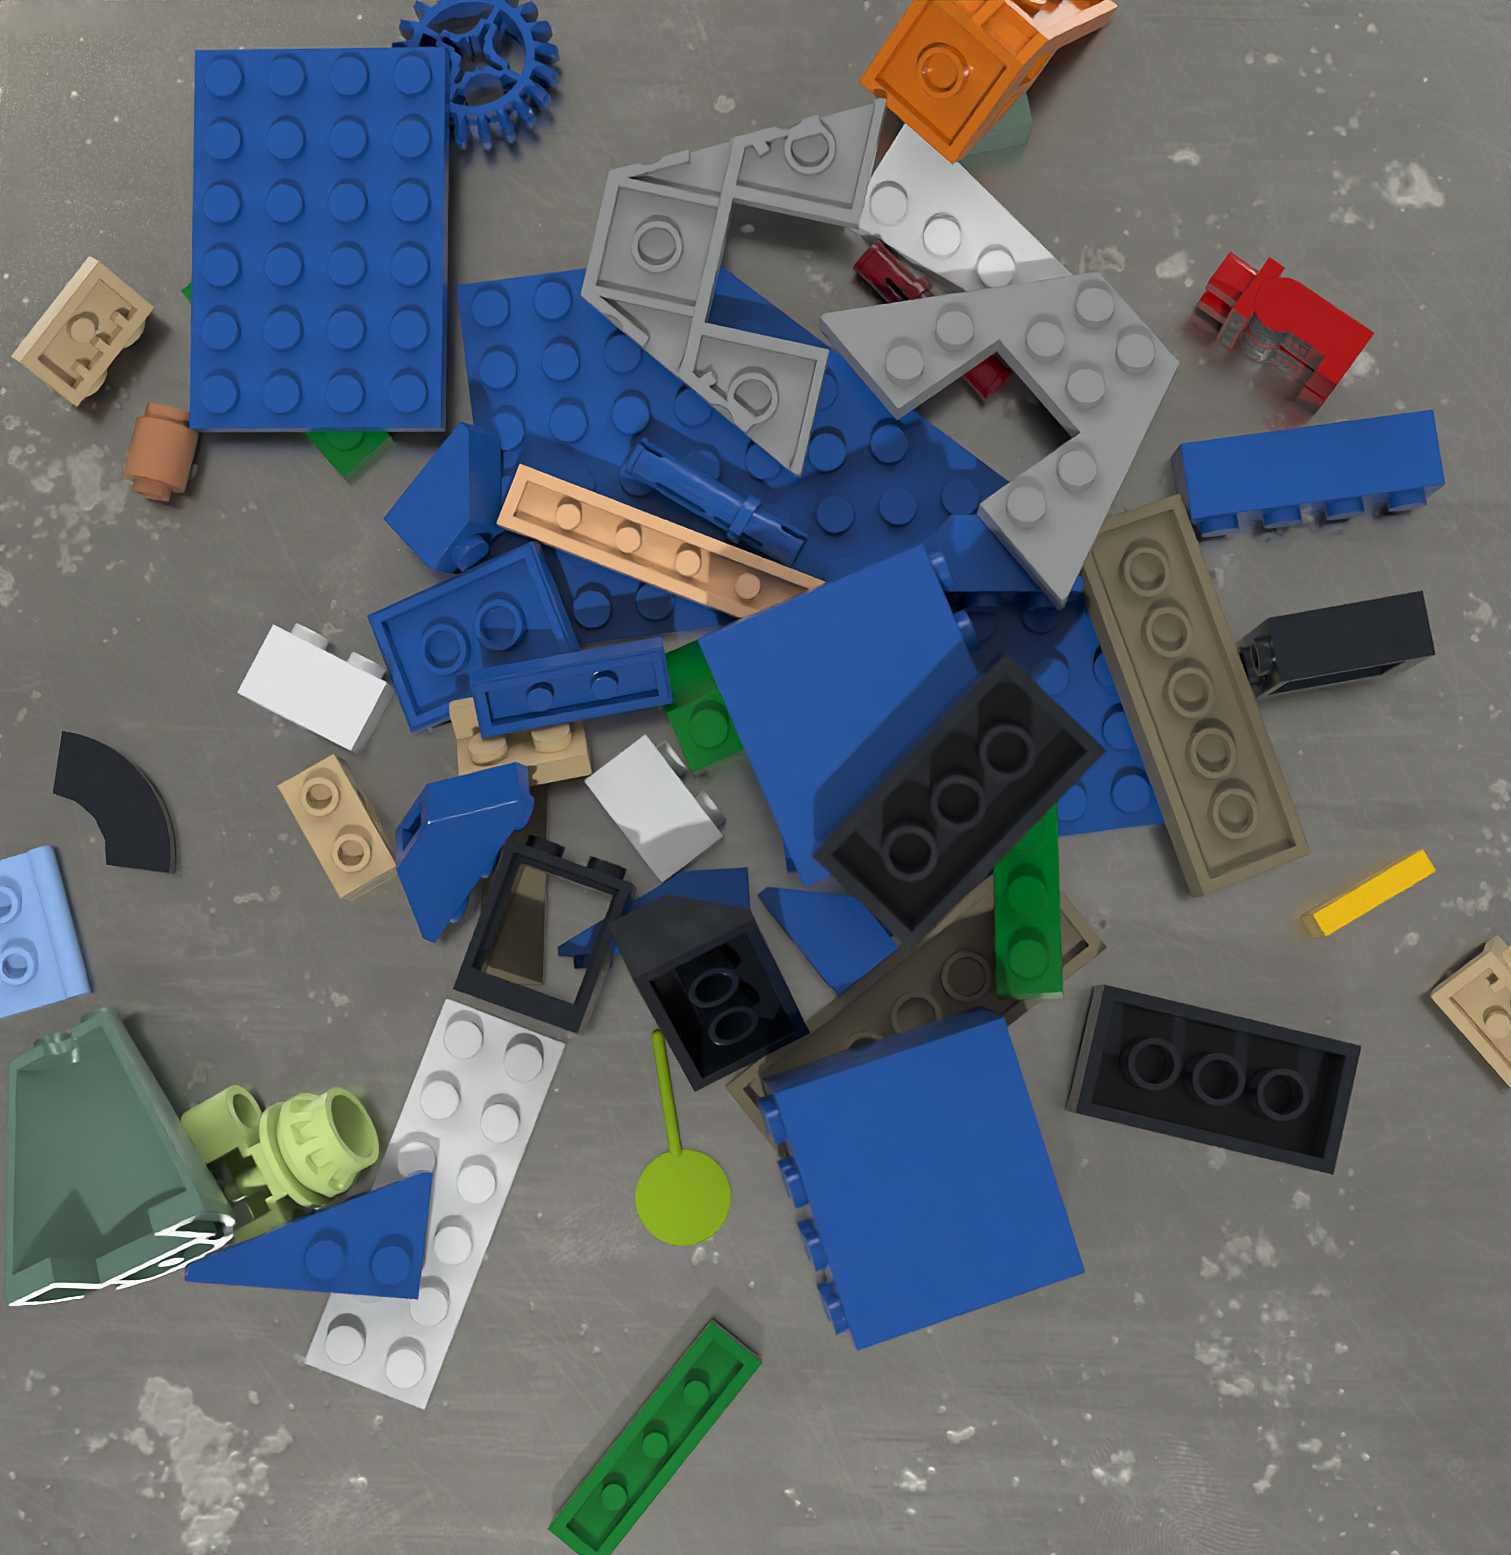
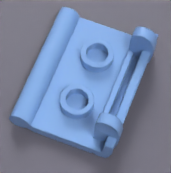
M53 845L38 847L29 850L27 853L0 860V1019L91 993Z

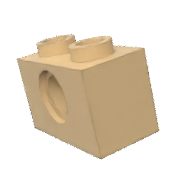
M332 754L277 786L341 899L354 901L398 876L396 871V849L345 760Z

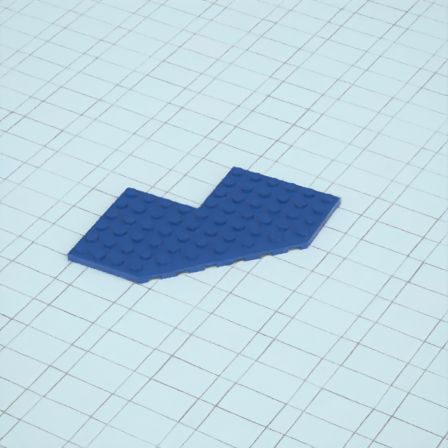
M720 266L708 323L829 349L830 351L802 478L795 477L581 297L587 268L456 285L473 425L492 430L500 438L501 510L519 464H522L776 562L766 554L742 541L738 545L726 539L727 532L718 528L715 524L684 508L651 486L625 474V467L637 445H640L641 440L646 437L668 453L684 460L734 492L736 491L746 498L751 494L763 501L761 507L772 512L773 515L809 533L810 536L791 569L827 582L918 542L924 543L951 515L977 514L979 504L1009 483L1008 480L916 411L912 410L899 420H896L840 354L722 266ZM501 528L489 543L490 560L531 541H538ZM540 543L580 648L637 641L660 636L667 637L713 631L739 620ZM1082 594L1074 602H1066L1065 610L1057 612L1028 611L1027 602H1002V610L995 612L964 611L969 617L981 646V650L970 654L977 673L1002 649L1107 750L1057 802L1058 837L1164 824L1165 821ZM948 602L952 614L963 610V602ZM782 837L787 874L796 873L797 869Z

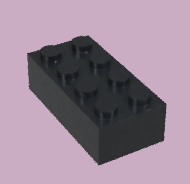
M1001 649L818 839L812 847L811 856L913 951L1107 750Z
M1105 984L1095 985L1067 1111L1334 1175L1362 1046Z

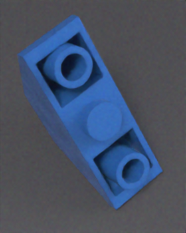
M977 514L951 515L923 543L927 553L937 549L940 550L955 584V588L944 592L947 602H963L964 611L1002 610V602H1027V610L1032 612H1057L1066 609V604L1061 610L1057 609ZM1080 575L1077 577L1067 602H1074L1083 591V579Z
M513 762L428 783L397 827L396 871L423 939L435 943L449 922L456 923L459 921L468 905L470 892L481 877L488 878L495 870L500 859L502 846L513 831L520 832L526 826L534 806V798L530 796L527 766Z

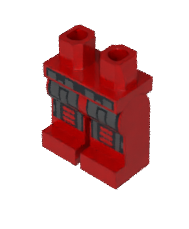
M1230 251L1205 287L1206 291L1200 298L1197 307L1223 324L1216 337L1218 342L1230 350L1238 342L1241 351L1249 359L1262 363L1270 362L1304 387L1295 401L1315 415L1372 338L1374 332L1302 283L1288 277H1281L1285 267L1269 257L1258 271Z

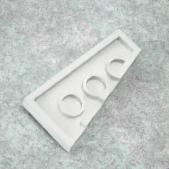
M906 123L870 178L859 230L849 228L872 243L881 240L894 256L956 293L1072 275L958 162L952 165Z

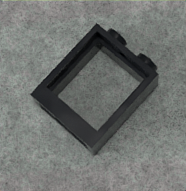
M1423 590L1267 618L1244 636L1246 646H1240L1238 652L1249 684H1254L1256 698L1404 672L1436 655Z
M530 834L525 845L508 839L453 989L584 1036L617 946L607 924L629 913L637 888L632 883L623 880L627 869L592 856H590L586 867L562 859L565 847ZM525 866L612 897L574 1004L486 973Z

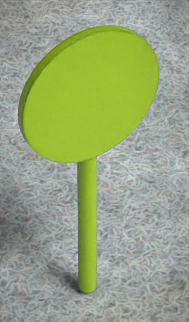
M655 1029L651 1033L669 1151L657 1156L643 1170L636 1186L635 1203L641 1222L653 1236L671 1245L690 1246L709 1239L722 1227L730 1210L731 1188L725 1172L714 1159L700 1151L682 1149L665 1040L661 1030Z

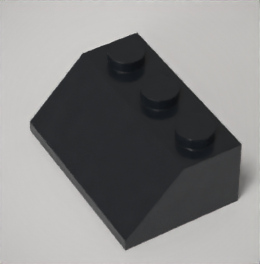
M666 894L607 924L634 984L694 1092L810 1034L749 908Z

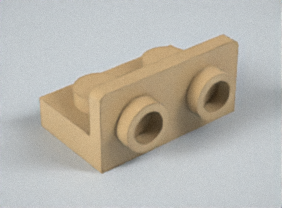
M89 256L11 357L46 383L58 395L78 407L85 397L91 396L102 386L107 376V368L123 348L132 345L140 337L146 325L145 319L154 309V306L101 262Z
M473 697L454 700L449 703V715L457 744L459 776L513 762H518L528 767L529 786L592 774L584 720L481 738Z
M1495 935L1486 942L1483 952L1435 987L1430 997L1511 1088V945L1508 947L1498 935Z

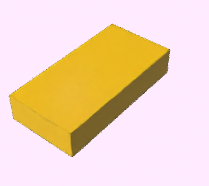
M1423 849L1408 852L1300 916V919L1313 939L1327 937L1436 872V869Z

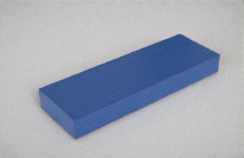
M661 636L468 671L481 738L673 703Z

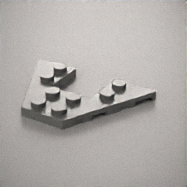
M884 98L874 99L872 104L823 117H819L818 114L803 118L800 123L762 129L730 138V142L693 152H690L689 149L663 156L656 162L645 165L636 163L610 170L608 173L581 297L795 477L802 478L830 351L829 349L708 323L735 203L859 230L887 108V99Z
M1098 271L830 312L821 315L819 330L896 420H899L995 352H998L1069 433L1072 439L979 504L977 513L1057 609L1061 610L1065 606L1077 577L1097 540L1101 527L1122 488L1136 454L1145 440L1159 406L1176 375L1180 362Z

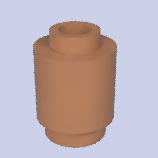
M147 403L144 416L136 418L122 473L124 478L134 482L132 487L133 493L155 500L169 501L171 492H185L199 437L197 431L189 428V412L167 405Z

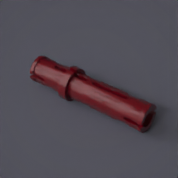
M881 240L874 243L857 260L852 268L888 303L934 297L930 292L933 285L924 276L917 279L885 247ZM991 355L962 375V377L981 395L980 397L984 401H987L1006 383L1013 372L1007 369L994 355Z

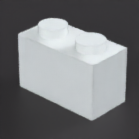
M298 623L295 624L291 633L273 624L237 693L361 757L395 692L391 685L381 680L386 669L355 652L351 653L347 662L326 652L325 650L330 640Z
M645 734L585 779L584 782L659 881L664 883L682 871L687 870L725 841L718 827L726 819L704 790L693 797L679 779V776L688 769L667 741L664 740L655 747Z

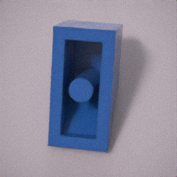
M460 421L383 518L431 570L460 574L476 567L486 557L489 551V543L500 531L501 527L496 524L501 513L500 438L492 430Z
M768 886L757 894V898L836 997L899 948L891 938L894 934L854 896Z

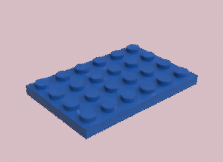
M446 47L195 50L190 429L197 432H446L450 53Z

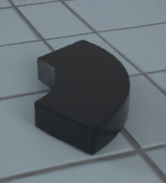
M62 731L53 794L76 801L95 818L105 839L106 865L174 874L175 841L172 825L161 797L158 796L149 780L130 759L114 748L80 734Z

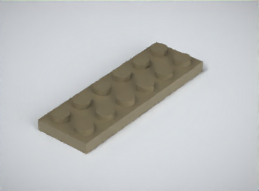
M1180 493L1106 518L1097 540L1079 573L1083 579V591L1081 594L1192 898L1205 896L1311 854Z
M994 872L974 887L913 951L905 944L901 945L846 991L808 1019L805 1023L810 1034L757 1060L725 1085L726 1089L781 1159L787 1157L783 1143L774 1145L772 1137L768 1136L756 1100L767 1095L762 1078L933 1021H938L981 1005L1003 1016L1008 1027L1042 1000H998ZM1060 889L1063 982H1065L1105 950L1107 946Z

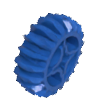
M416 0L413 8L419 22L401 19L399 30L406 41L394 42L392 47L447 48L450 53L449 135L454 131L457 147L465 150L470 144L472 135H479L483 149L489 151L493 147L491 134L502 131L505 140L514 143L517 136L513 124L518 121L525 127L534 129L537 120L531 107L549 110L552 101L550 94L545 88L556 87L559 84L558 71L551 67V65L560 59L557 45L548 43L553 36L549 22L536 21L539 16L537 6L532 1L518 6L519 0H436L437 4L431 8L427 3ZM476 25L473 30L465 34L451 33L462 27ZM505 32L514 37L525 51V63L521 75L512 71L509 62L500 57L503 51L501 40ZM475 58H485L487 65L479 70L475 64ZM467 61H473L475 72L465 70L464 65ZM485 95L501 97L488 104L473 106L479 98Z

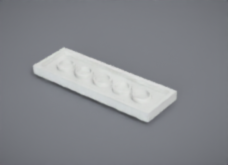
M446 998L371 1189L373 1191L409 1176L408 1174L418 1170L433 1172L418 1300L331 1293L305 1358V1364L423 1410L426 1409L567 1043Z

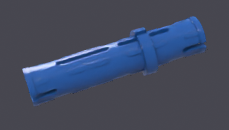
M646 437L641 440L640 445H637L625 467V474L651 486L664 496L727 532L726 539L736 545L742 541L788 568H791L797 560L810 536L809 533L773 515L772 512L761 507L763 503L761 499L752 494L746 498L738 492H734L706 473L668 453Z

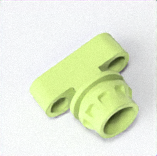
M232 1085L184 1112L181 1117V1123L206 1165L223 1158L234 1179L225 1185L224 1192L226 1197L233 1202L244 1199L254 1219L252 1222L234 1231L237 1243L271 1231V1228L311 1213L313 1212L312 1209L317 1210L329 1205L335 1200L336 1196L349 1191L356 1184L361 1170L374 1164L379 1155L378 1137L370 1116L355 1096L339 1087H334L321 1095L299 1093L286 1102H278L270 1106L262 1113L257 1102L246 1089L239 1085Z

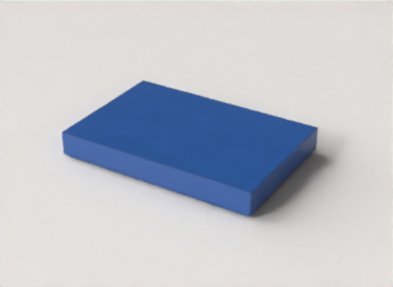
M534 541L367 615L411 733H420L450 720L449 703L454 700L473 697L468 671L581 651L541 544Z

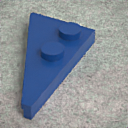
M428 1170L415 1171L408 1174L409 1176L373 1191H364L346 1198L344 1202L327 1209H318L271 1228V1231L233 1246L229 1244L209 1252L204 1257L187 1263L184 1279L186 1282L418 1300L433 1172Z

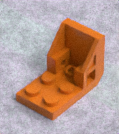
M913 0L859 82L877 98L887 99V107L953 165L962 160L1030 88L1058 48L1103 27L1118 6L1112 0Z

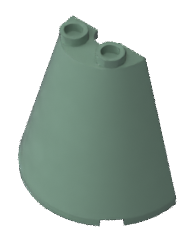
M106 1007L89 1011L81 1016L80 1024L70 1028L71 1034L58 1032L42 1036L34 1041V1048L9 1061L4 1294L7 1306L36 1305L83 1298V1288L101 1289L115 1283V1288L118 1290L149 1281L181 1269L187 1263L200 1259L205 1254L219 1249L234 1235L232 1226L237 1225L232 1207L122 1023L119 1011L116 1008Z

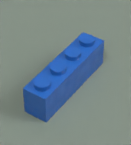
M1433 410L1182 443L1171 456L1176 493L1181 495L1192 528H1200L1202 537L1234 533L1239 531V522L1263 519L1264 528L1291 526L1302 522L1301 514L1325 511L1327 520L1346 519L1364 514V505L1388 502L1389 511L1392 512L1416 509L1427 505L1426 497H1430L1445 485Z

